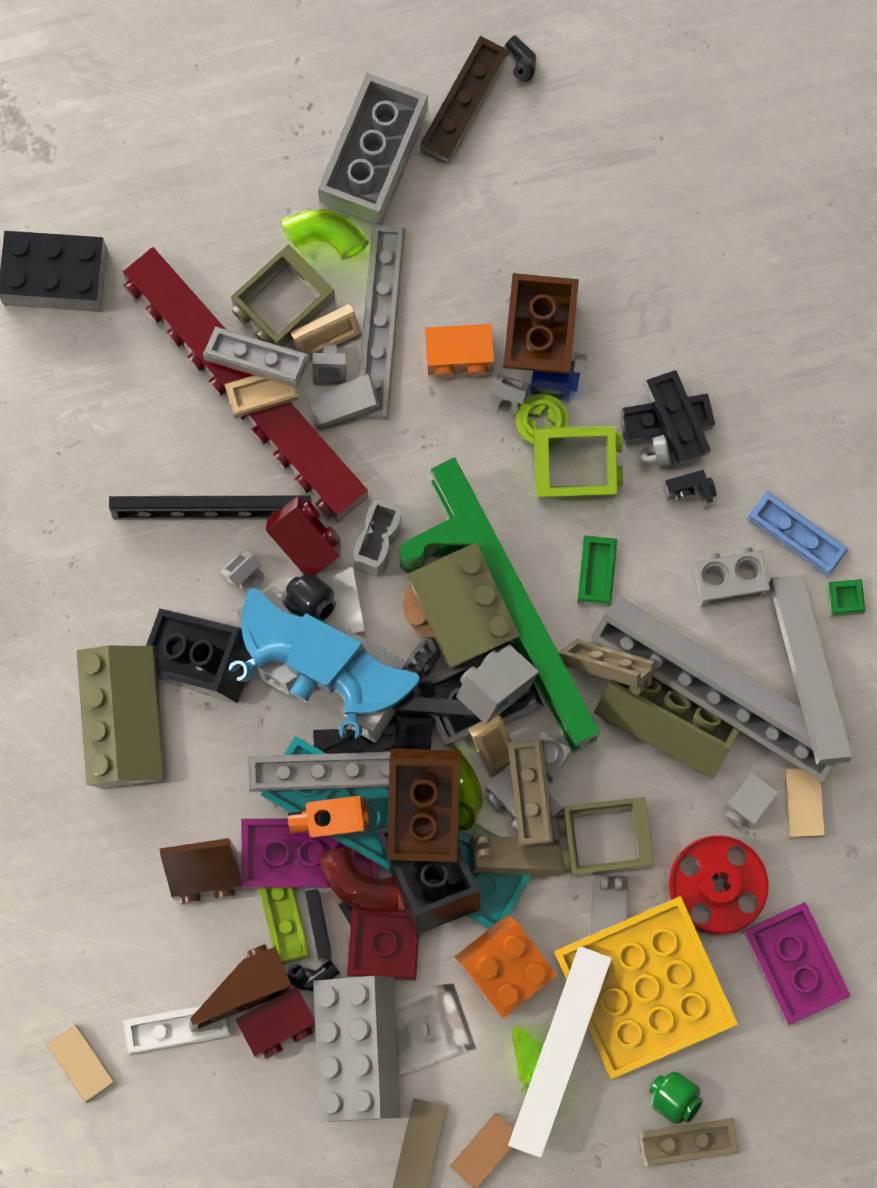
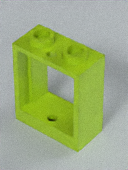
M614 425L533 428L536 497L617 494V486H623V468L616 465V453L622 452L621 432L616 433ZM606 436L607 484L550 486L548 438Z

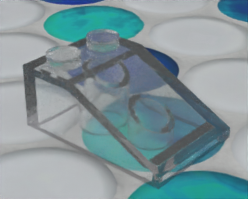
M454 983L435 985L395 1002L399 1078L446 1062L476 1049Z

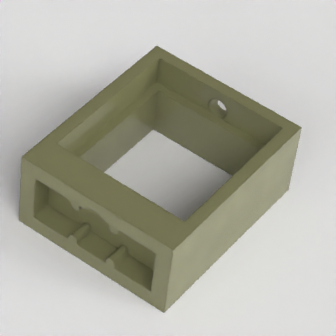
M288 244L231 296L234 307L232 312L244 325L249 322L257 330L254 334L259 340L284 347L292 340L290 332L310 323L335 300V292ZM287 268L316 300L277 335L247 304Z
M645 797L563 806V815L557 816L559 836L566 837L567 849L561 850L564 870H570L571 878L651 869L654 866ZM631 811L637 859L579 866L573 818Z

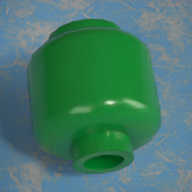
M671 1072L666 1077L659 1075L649 1090L653 1095L651 1099L652 1109L674 1124H680L683 1121L689 1123L696 1116L703 1103V1099L700 1098V1087L678 1072Z

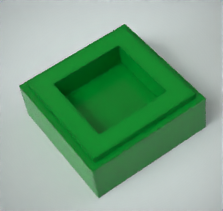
M862 579L827 583L831 617L865 614Z

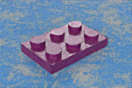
M806 902L742 931L787 1026L851 996Z

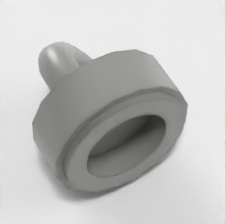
M663 434L652 437L653 445L647 446L641 451L640 458L642 462L646 464L658 462L660 469L672 467L673 461L666 436Z

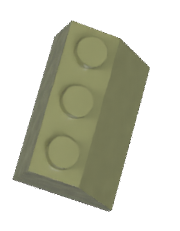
M477 542L406 575L449 668L520 636Z

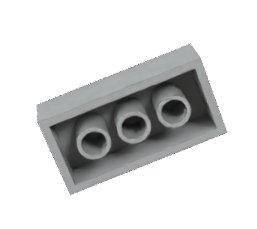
M366 73L318 187L319 202L380 225L428 111V95Z
M364 976L313 981L319 1122L400 1118L394 977Z

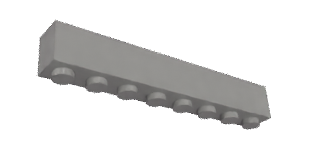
M620 595L616 597L603 615L591 637L605 647L655 661V674L652 675L653 677L824 782L836 763L816 764L802 708Z

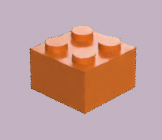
M508 914L454 957L493 1010L502 1018H505L557 976L518 922Z

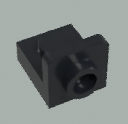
M704 469L665 480L663 485L666 500L675 498L677 502L690 499L695 496V491H699L704 509L711 507L713 497L717 496L713 479L711 477L706 478Z

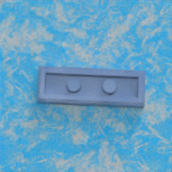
M766 491L747 517L748 521L827 577L830 576L849 550L768 491Z

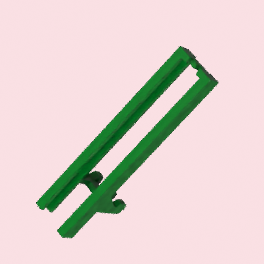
M453 457L431 468V474L434 478L431 480V486L449 519L401 544V547H399L400 569L406 574L424 567L425 560L431 557L443 558L477 542L520 635L512 640L517 645L520 654L539 671L534 682L572 754L597 742L600 731L456 458Z

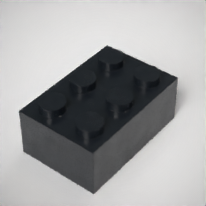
M4 230L0 267V300L3 306L102 312L108 250L104 238Z

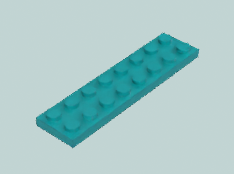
M294 736L284 755L326 754L297 736ZM388 789L271 791L260 794L261 797L288 813L306 811V803L352 796L366 797L370 832L330 837L390 871L376 836V830L388 826ZM322 813L320 816L321 824H329L331 821L330 813ZM458 831V846L480 889L481 910L466 916L490 929L507 914H510L531 875L473 873L472 848H469V840L471 838Z

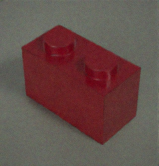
M298 495L267 519L266 531L303 574L312 573L316 575L340 557L341 539L332 527L326 528L319 520L320 514L314 505L309 501L305 503Z
M297 986L235 1019L254 1057L258 1058L262 1055L265 1060L282 1052L281 1044L291 1039L298 1043L314 1034L311 1028L315 1027V1019Z

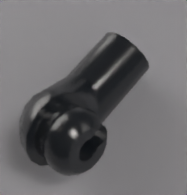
M514 35L507 41L505 48L516 57V64L513 70L514 76L518 80L526 82L533 78L535 74L537 57L523 41Z
M331 960L327 961L317 970L295 964L287 971V976L292 986L314 992L313 981L333 979L340 974Z

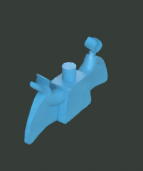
M251 588L248 590L243 606L241 623L243 640L252 658L246 662L234 661L230 664L228 670L235 672L243 666L244 673L236 681L247 682L252 679L255 667L259 666L262 668L272 661L286 663L288 669L298 676L290 690V693L295 697L307 702L316 686L329 693L336 690L344 698V714L347 715V721L343 722L339 728L341 738H345L348 724H352L356 729L355 739L359 738L362 734V726L357 721L358 716L377 714L395 706L407 697L420 683L418 674L392 668L378 662L366 652L361 642L306 613L303 617L286 613L277 608L258 589Z

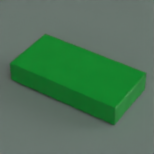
M584 535L577 603L611 606L617 548L616 538Z

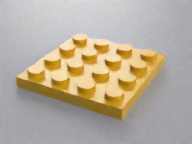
M682 896L671 899L554 951L566 980L578 946L612 958L587 1027L610 1079H614L738 1025L735 1014Z

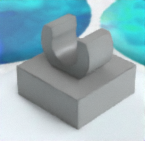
M324 343L323 353H313V383L342 384L346 382V354L337 353V344Z
M498 374L491 392L492 396H496L493 402V409L498 411L501 401L508 400L512 404L510 415H515L520 404H523L527 397L530 384Z
M244 549L219 571L228 582L236 587L239 586L246 592L251 589L246 583L247 577L251 574H254L261 581L264 579V574L257 569L261 563L253 554Z

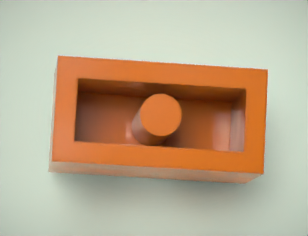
M492 324L425 327L428 375L435 374L436 378L444 379L453 377L454 373H468L469 376L479 377L487 375L488 371H494Z

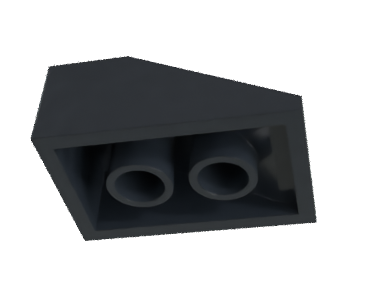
M159 608L146 646H155L157 678L211 697L238 703L245 682L236 681V679L243 675L244 668L241 666L235 672H230L228 669L234 661L246 662L252 658L245 646L242 629Z
M507 641L418 684L423 698L459 700L456 696L462 686L460 679L469 668L474 666L477 669L489 653L494 650L500 652L509 644L520 653L517 645ZM534 683L526 694L499 714L504 724L544 706ZM431 715L445 746L470 738L471 735L468 729L482 721L481 719Z
M388 826L376 830V836L399 896L417 935L481 910L480 889L459 846L457 862L387 860Z

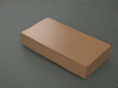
M495 1113L450 1167L473 1188H478L511 1150L512 1147L508 1146L514 1129Z

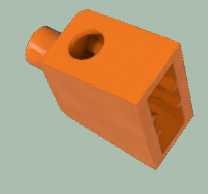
M352 796L306 803V811L288 813L290 833L309 831L310 838H322L370 832L366 797ZM322 813H330L331 821L329 824H321L320 816Z

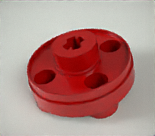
M707 836L689 844L675 859L668 877L670 900L682 896L690 916L691 910L695 906H702L707 909L709 913L708 922L699 924L693 919L692 921L697 932L709 936H727L748 927L762 912L768 896V876L762 860L747 844L728 836ZM732 848L741 850L745 856L744 864L740 866L731 864L727 858L728 850ZM684 859L694 860L698 866L697 874L687 876L682 873L680 862ZM712 878L714 881L718 878L724 880L723 888L719 892L713 889L715 883L711 880ZM741 896H750L755 900L756 909L753 913H745L740 909L738 901Z

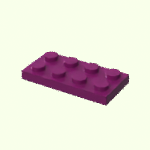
M288 818L241 819V889L379 887V865L331 837L310 838L309 831L291 834Z

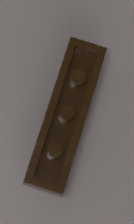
M479 36L421 141L420 150L442 161L450 162L509 54L508 49Z

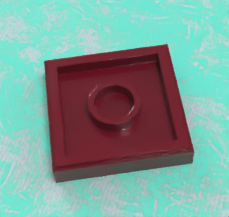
M352 906L347 976L394 977V980L416 981L419 934H416L406 910Z

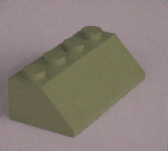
M108 645L77 650L86 785L106 789L165 780L155 646Z
M653 676L651 685L639 695L632 694L629 685L610 680L594 711V714L602 717L606 722L624 729L635 738L662 750L666 755L682 761L698 773L705 774L712 779L715 777L740 731Z

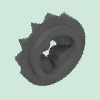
M435 637L422 641L413 650L403 666V670L418 674L420 682L425 675H428L432 667L435 666L436 661L440 658L441 650Z

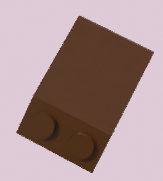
M513 273L503 368L570 374L579 279Z
M391 748L389 758L387 860L457 862L460 750Z
M230 838L159 848L171 897L174 900H180L181 905L201 902L200 896L213 894L216 900L235 897V891L242 890L237 850Z
M265 944L246 952L247 956H245V959L237 965L190 1018L189 1028L191 1032L268 1002L290 989L291 984L276 946L267 949Z

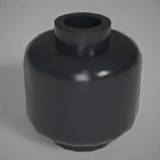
M309 573L301 577H294L286 587V607L295 615L303 617L306 613L323 622L333 613L336 606L334 590L316 575Z

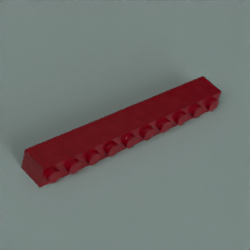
M154 247L150 248L123 270L126 283L123 285L128 293L135 300L140 297L147 304L145 311L156 324L161 321L168 328L166 332L168 338L177 348L183 345L190 353L187 356L189 362L198 372L204 369L211 377L208 383L219 396L225 393L228 397L225 384L254 376L204 360L203 353L215 327L225 330L226 328ZM291 402L238 417L241 421L245 418L248 419L254 426L251 432L262 445L267 442L275 450L272 454L283 469L291 468L297 475L294 481L305 494L310 491L319 500L315 503L327 519L333 516L339 523L369 498L368 489Z

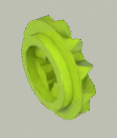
M536 394L525 399L524 403L520 404L515 420L516 427L521 438H524L531 445H534L533 428H537V422L532 417H540L545 409H548L547 421L551 422L550 426L544 425L543 427L568 426V412L563 403L554 396ZM561 437L548 438L549 445L559 442Z

